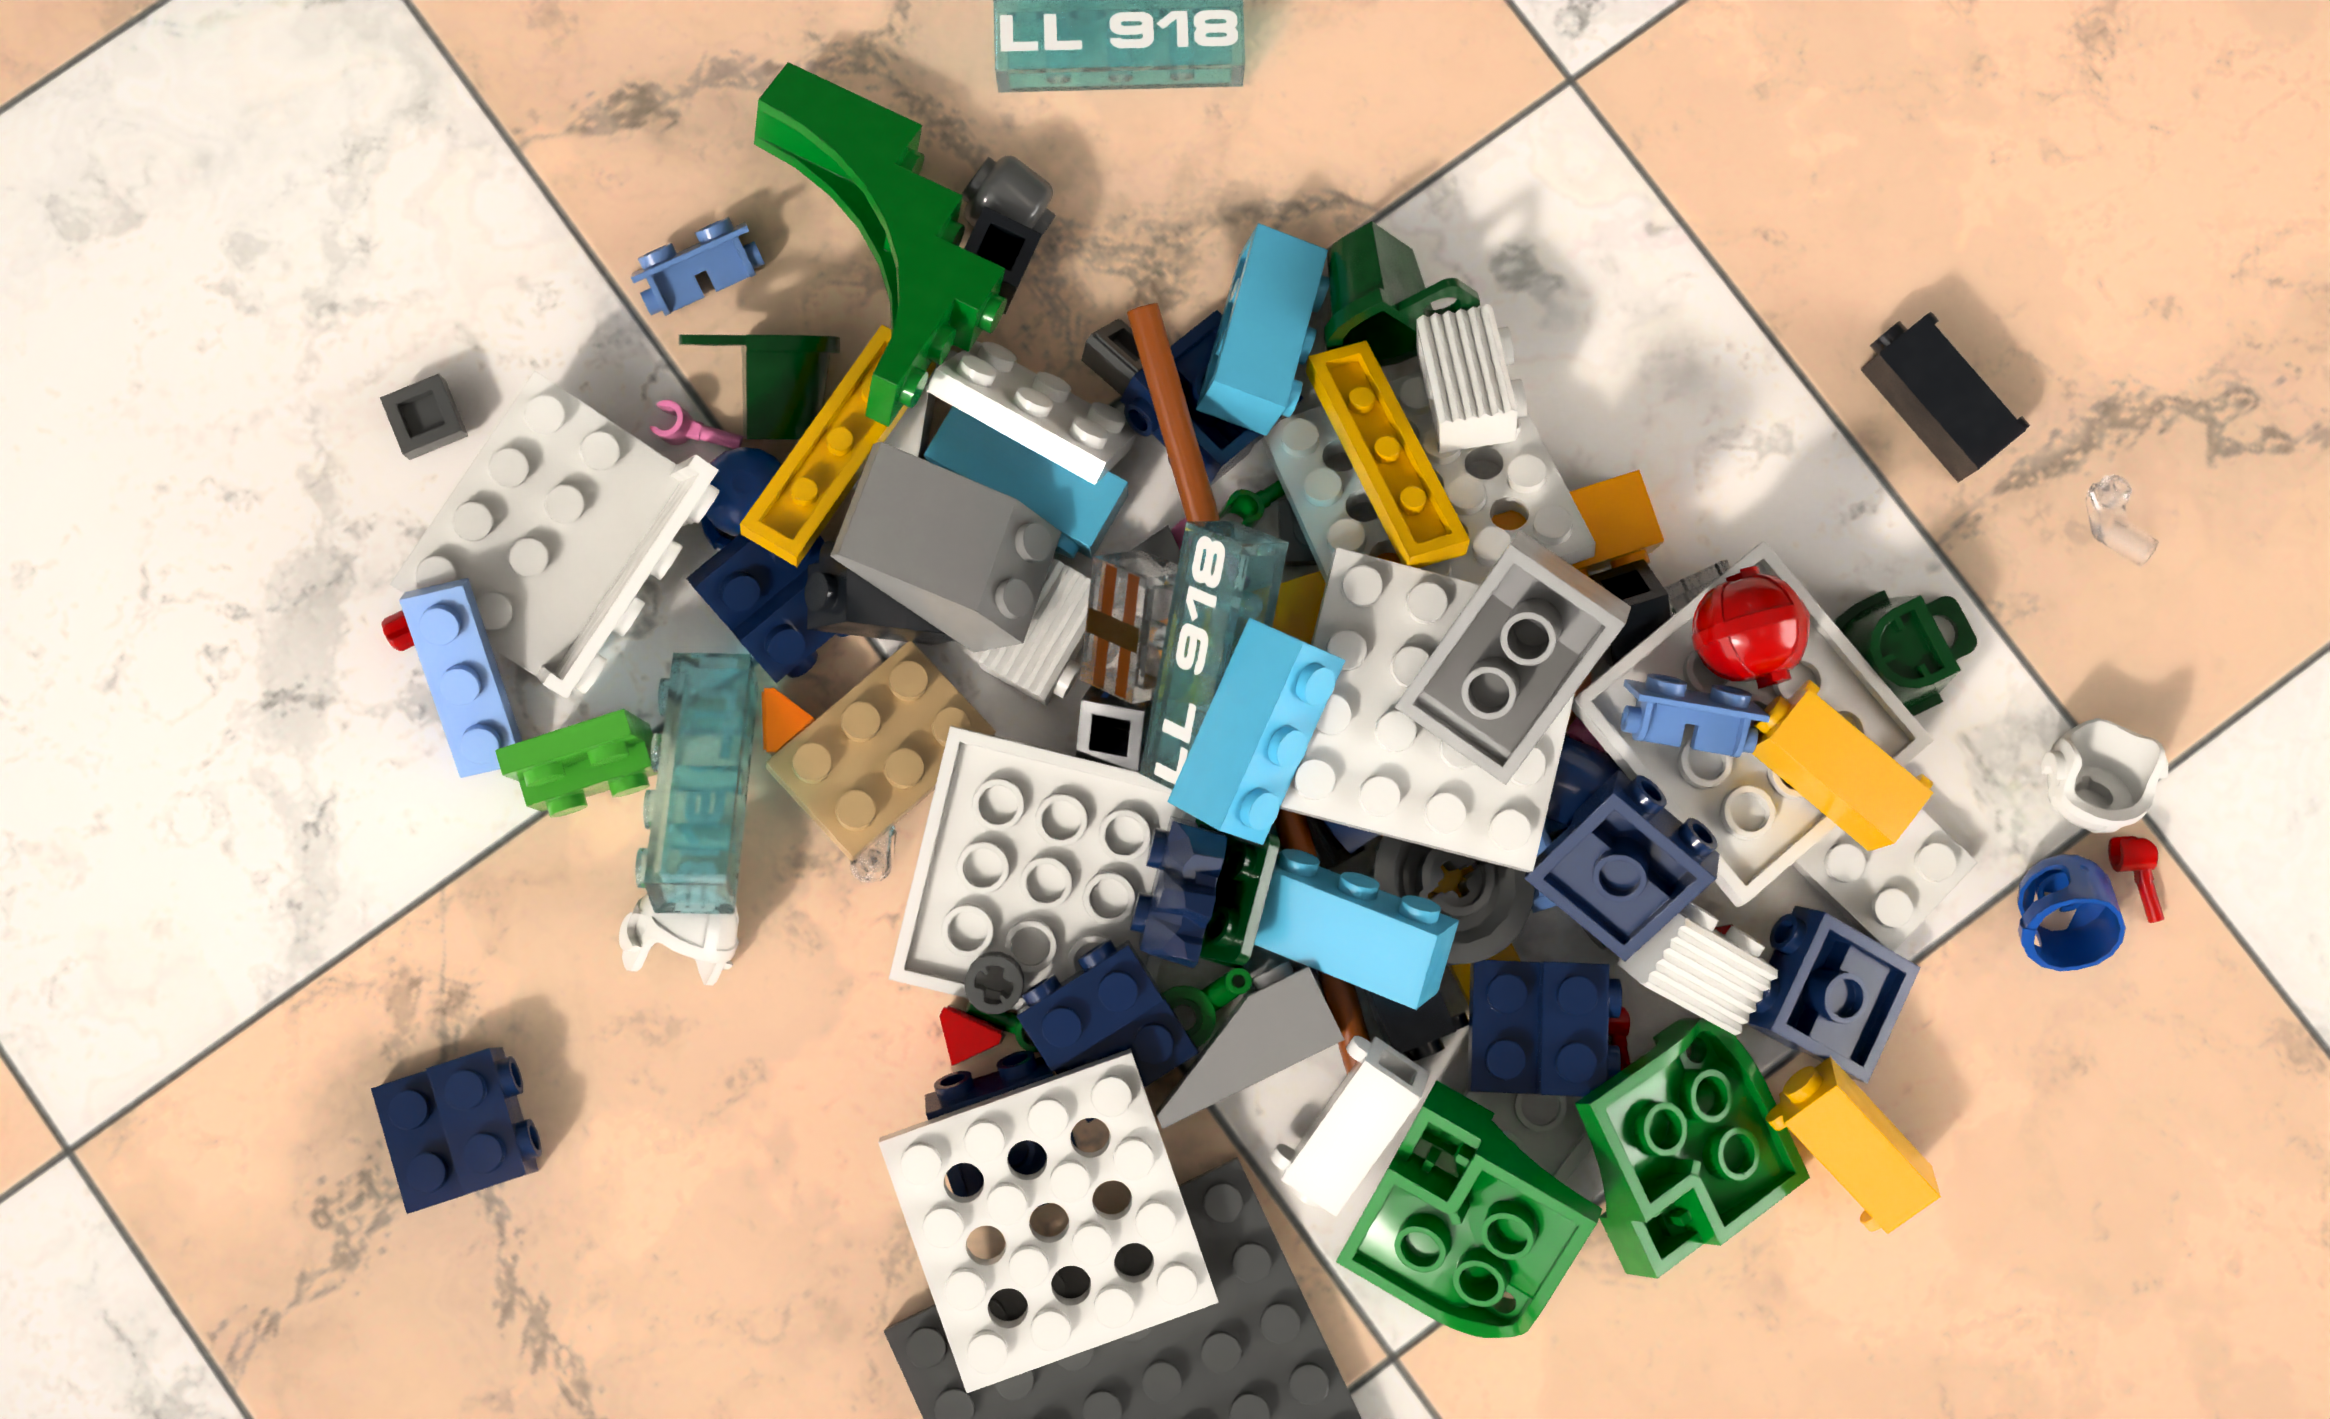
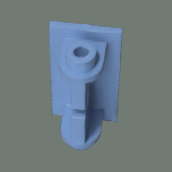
M727 217L696 231L695 234L700 242L676 253L673 244L669 243L639 257L638 261L642 269L633 272L631 279L633 283L645 278L647 279L651 288L640 292L651 316L660 311H663L664 315L667 316L675 310L704 298L705 296L695 275L703 271L707 272L716 292L748 277L755 276L754 269L765 263L754 241L743 246L738 237L749 232L746 222L734 227L730 218Z
M1648 674L1646 683L1628 679L1624 680V687L1637 699L1635 707L1625 706L1621 717V731L1632 733V738L1635 741L1680 747L1685 725L1692 724L1695 725L1690 744L1693 750L1738 758L1743 752L1753 753L1756 748L1758 729L1750 726L1751 720L1769 723L1770 716L1751 701L1752 694L1743 689L1726 685H1712L1710 693L1686 690L1687 682L1661 674Z

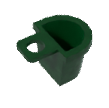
M1372 221L1342 237L1332 245L1327 253L1331 319L1324 327V342L1327 351L1367 340L1380 367L1398 364L1417 356L1416 319L1420 316L1430 317L1434 313L1443 315L1447 311L1455 313L1460 308L1468 311L1473 306L1477 308L1480 305L1478 293L1456 278H1446L1425 288L1413 249ZM1447 297L1457 299L1448 307L1437 310L1432 309L1431 303L1433 301Z
M679 335V345L741 346L743 438L800 439L823 407L830 353H840V337Z
M1885 590L1854 604L1833 620L1836 626L1913 716L1943 702L1939 693L1961 671L1956 660L1971 653L1977 646L1976 635L1959 603L1951 596H1943L1926 604L1921 595L1888 598ZM1933 616L1943 617L1953 626L1955 639L1950 648Z

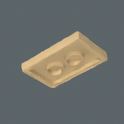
M908 641L768 759L765 768L850 861L853 862L935 790L950 726L995 736L996 731L912 641Z

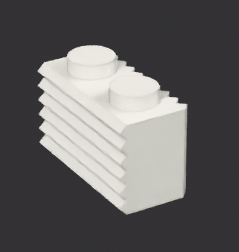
M1486 304L1480 309L1473 306L1468 311L1460 308L1455 313L1447 311L1443 315L1434 313L1430 317L1422 315L1416 319L1417 356L1422 379L1424 380L1431 420L1433 421L1438 452L1445 453L1516 441L1517 418L1527 417L1526 395L1522 380H1510L1507 365L1514 364L1512 336L1508 326L1497 328L1492 306Z
M1053 558L1024 643L985 650L978 661L980 668L1045 706L1050 703L1054 694L1064 699L1082 669V665L1074 660L1085 640L1087 639L1094 644L1098 641L1097 636L1086 632L1089 607L1101 612L1104 586Z
M1691 902L1626 962L1620 958L1617 965L1641 985L1736 1036L1742 1033V1025L1749 1022V1014L1756 1011V1003L1763 1000V992L1771 989V981L1778 978V970L1760 957L1765 948L1762 943L1732 925L1726 935L1714 929L1719 919Z

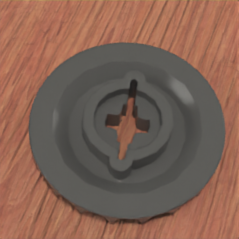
M1383 836L1374 848L1377 853L1370 875L1379 882V890L1400 898L1406 895L1426 898L1441 907V914L1459 920L1446 963L1447 966L1473 964L1495 956L1509 946L1522 931L1529 917L1534 898V886L1524 879L1526 872ZM1475 862L1477 863V867L1463 876L1464 880L1458 884V889L1461 893L1460 897L1452 890L1446 893L1440 892L1428 898V894L1438 887V882L1444 878V873L1441 869L1442 865L1450 872L1456 869L1462 870Z

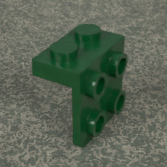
M1200 824V828L1224 833L1227 836L1224 862L1216 884V899L1212 917L1205 928L1199 959L1230 968L1244 969V965L1252 955L1280 848V841L1276 835L1268 833L1264 844L1261 845L1219 831L1210 825Z

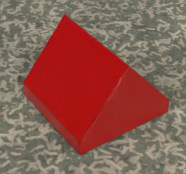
M951 1005L943 1007L939 1015L951 1066L1002 1044L1006 1036L1003 1033V1029Z

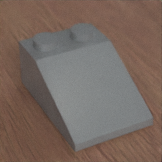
M878 442L872 446L830 556L974 653L1024 643L1062 532L1011 496L891 445Z
M1519 530L1397 702L1395 708L1507 785L1625 626L1631 606Z
M1288 961L1252 978V984L1256 991L1242 997L1157 1109L1156 1115L1162 1129L1345 1040L1309 967L1294 972Z

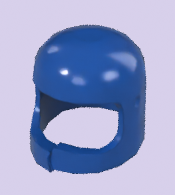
M739 447L724 451L710 462L711 465L719 469L710 484L720 491L701 519L704 536L714 550L717 548L722 549L732 541L723 535L721 536L716 528L731 536H738L741 533V521L781 467V463L773 455L758 448Z
M2059 854L2039 861L2030 867L2022 878L2017 896V903L2022 916L2018 933L2027 956L2039 966L2060 972L2095 966L2111 957L2123 943L2126 926L2108 875L2095 862L2079 855ZM2035 892H2036L2037 897H2038V900L2034 902V897H2035ZM2058 908L2060 912L2076 909L2068 928L2065 930L2050 931L2040 926L2043 919ZM2035 934L2040 946L2034 944Z

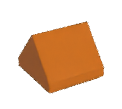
M764 688V692H761L763 750L773 756L816 719L775 688Z

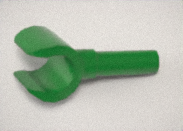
M1278 480L1256 493L1244 489L1236 490L1229 497L1220 510L1219 517L1221 519L1226 514L1233 513L1243 519V522L1232 534L1234 539L1246 538L1262 518L1264 509L1285 495L1280 481Z
M970 1002L968 1003L966 1013L1014 1034L1020 1047L1026 1051L1039 1052L1035 1045L1030 1044L1026 1040L1025 1029L1018 1020L1017 1014L1012 1012L987 1014L977 1010Z

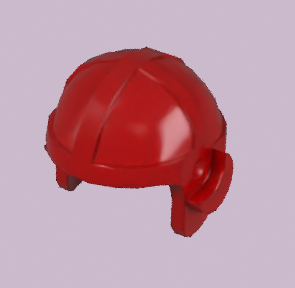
M1758 566L1740 569V573L1727 577V582L1719 584L1708 591L1699 602L1692 623L1693 636H1691L1695 652L1712 673L1732 682L1756 680L1758 689L1786 682L1792 679L1789 670H1792L1799 664L1807 647L1810 631L1809 611L1796 592L1782 579L1773 575L1761 574Z

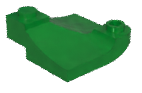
M1682 1018L1675 1021L1652 1037L1656 1044L1654 1048L1575 1103L1592 1144L1602 1178L1606 1212L1600 1215L1599 1218L1626 1274L1660 1278L1703 1244L1723 1245L1810 1178L1788 1128L1785 1127L1780 1131H1775L1766 1121L1767 1114L1776 1106V1103L1754 1060L1735 1035L1704 1018ZM1690 1046V1047H1691V1054H1690V1057L1688 1058V1057H1687V1053H1686V1049Z
M1436 1080L1344 1245L1336 1263L1428 1317L1457 1331L1481 1338H1507L1525 1334L1545 1308L1597 1225L1602 1208L1557 1180L1521 1151L1492 1121L1495 1113ZM1505 1291L1510 1293L1514 1299L1504 1297Z

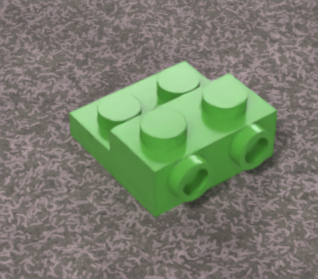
M625 709L495 750L502 775L519 781L526 806L541 812L548 810L551 818L585 809L588 807L586 797L610 790L612 797H622L642 791L650 787L648 777L664 772L650 724Z

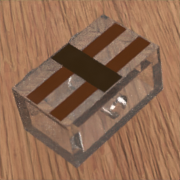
M1143 550L1093 556L1080 680L1131 704L1179 695L1182 668L1177 664L1176 653L1181 629L1188 623L1189 618L1186 599L1189 586H1193L1192 570Z

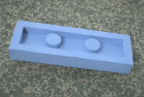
M460 579L405 592L399 601L460 778L499 770L500 766L495 750L521 742L522 738L469 579Z

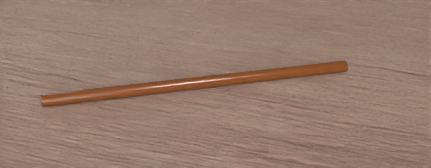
M1152 303L1128 311L1127 315L1195 551L1198 540L1203 536L1210 538L1212 542H1221L1225 549L1220 582L1215 588L1206 585L1208 594L1217 597L1215 608L1212 607L1229 664L1249 617L1158 303ZM1206 549L1203 550L1200 564L1201 571H1203ZM1217 553L1213 556L1211 576L1214 574ZM1279 809L1274 824L1281 849L1300 850L1317 857L1306 815ZM1317 970L1324 998L1345 1039L1339 1042L1338 1046L1346 1074L1348 1075L1357 1060L1349 1055L1346 1050L1347 1045L1354 1036L1363 1037L1371 1042L1356 988L1351 983Z

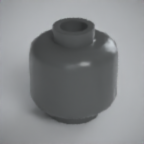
M1011 155L1004 156L997 162L988 157L961 194L963 195V200L967 202L964 208L965 220L973 227H975L984 206L1042 235L1056 216L1047 209L1053 195L1050 183Z

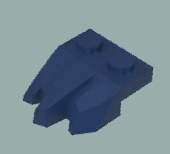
M1170 816L1167 831L1155 828L1146 862L1147 867L1157 869L1151 894L1139 892L1130 925L1131 931L1141 933L1139 938L1141 951L1190 968H1195L1198 964L1205 928L1212 917L1216 899L1217 880L1225 858L1227 836L1224 833L1200 828L1196 822Z

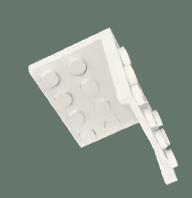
M534 370L389 585L404 594L408 591L468 578L491 648L536 676L543 685L565 699L569 697L574 688L585 694L607 662V659L599 655L598 652L611 632L614 631L623 637L644 607L645 602L635 596L648 576L651 574L661 580L680 553L683 546L673 539L682 525L686 527L687 524L692 525L694 522L698 524L716 499L720 490L710 483L719 469L698 455L675 464Z

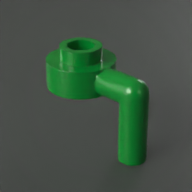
M1235 968L1202 990L1191 986H1176L1166 990L1163 994L1172 1009L1180 1005H1187L1195 1012V1023L1186 1031L1198 1048L1213 1033L1216 1023L1215 1012L1239 995L1246 993L1252 985V978L1247 970Z

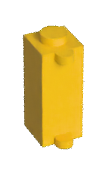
M1810 679L1802 684L1792 697L1785 699L1781 695L1777 696L1763 710L1770 716L1769 723L1754 722V726L1760 730V733L1758 734L1756 748L1752 754L1867 851L1895 844L1933 794L1930 790L1933 782L1924 774L1914 777L1817 695L1820 687Z
M1831 1056L1815 1068L1813 1066L1804 1067L1789 1078L1784 1085L1783 1091L1779 1093L1780 1103L1770 1110L1766 1116V1121L1775 1131L1788 1127L1863 1207L1864 1211L1860 1216V1222L1869 1231L1873 1232L1882 1228L1889 1234L1941 1197L1932 1165Z

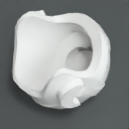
M2100 718L2083 722L2070 729L2053 744L2050 751L2045 753L2041 763V774H2047L2048 798L2056 813L2061 814L2072 824L2087 829L2092 833H2113L2121 827L2141 820L2152 805L2158 779L2167 778L2169 770L2165 750L2158 740Z
M691 876V877L689 878V880H688V888H687V896H688V897H690L691 894H692V888H693V877H692V876ZM672 879L652 888L644 897L638 900L633 912L627 914L621 924L619 944L623 950L622 960L624 967L627 971L637 972L642 968L653 945L661 943L675 952L695 959L703 984L713 986L717 982L721 971L728 970L733 966L730 960L733 958L739 943L737 938L739 917L735 904L723 890L717 887L716 900L710 907L700 908L696 905L690 908L681 907L687 904L683 899L677 898L679 879ZM705 879L703 880L702 887L703 897L706 896L708 881Z

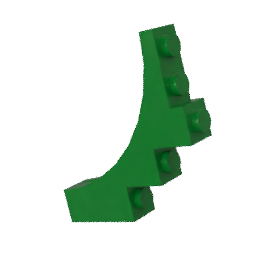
M787 62L758 99L754 145L795 167L826 192L859 229L879 264L890 301L891 339L873 372L865 416L889 427L903 405L913 408L918 402L928 379V372L926 370L932 362L941 365L949 354L952 345L969 352L983 330L990 334L995 330L1007 303V298L999 295L1005 268L959 247L965 231V225L958 222L963 195L919 175L924 163V154L918 152L922 130L921 124Z

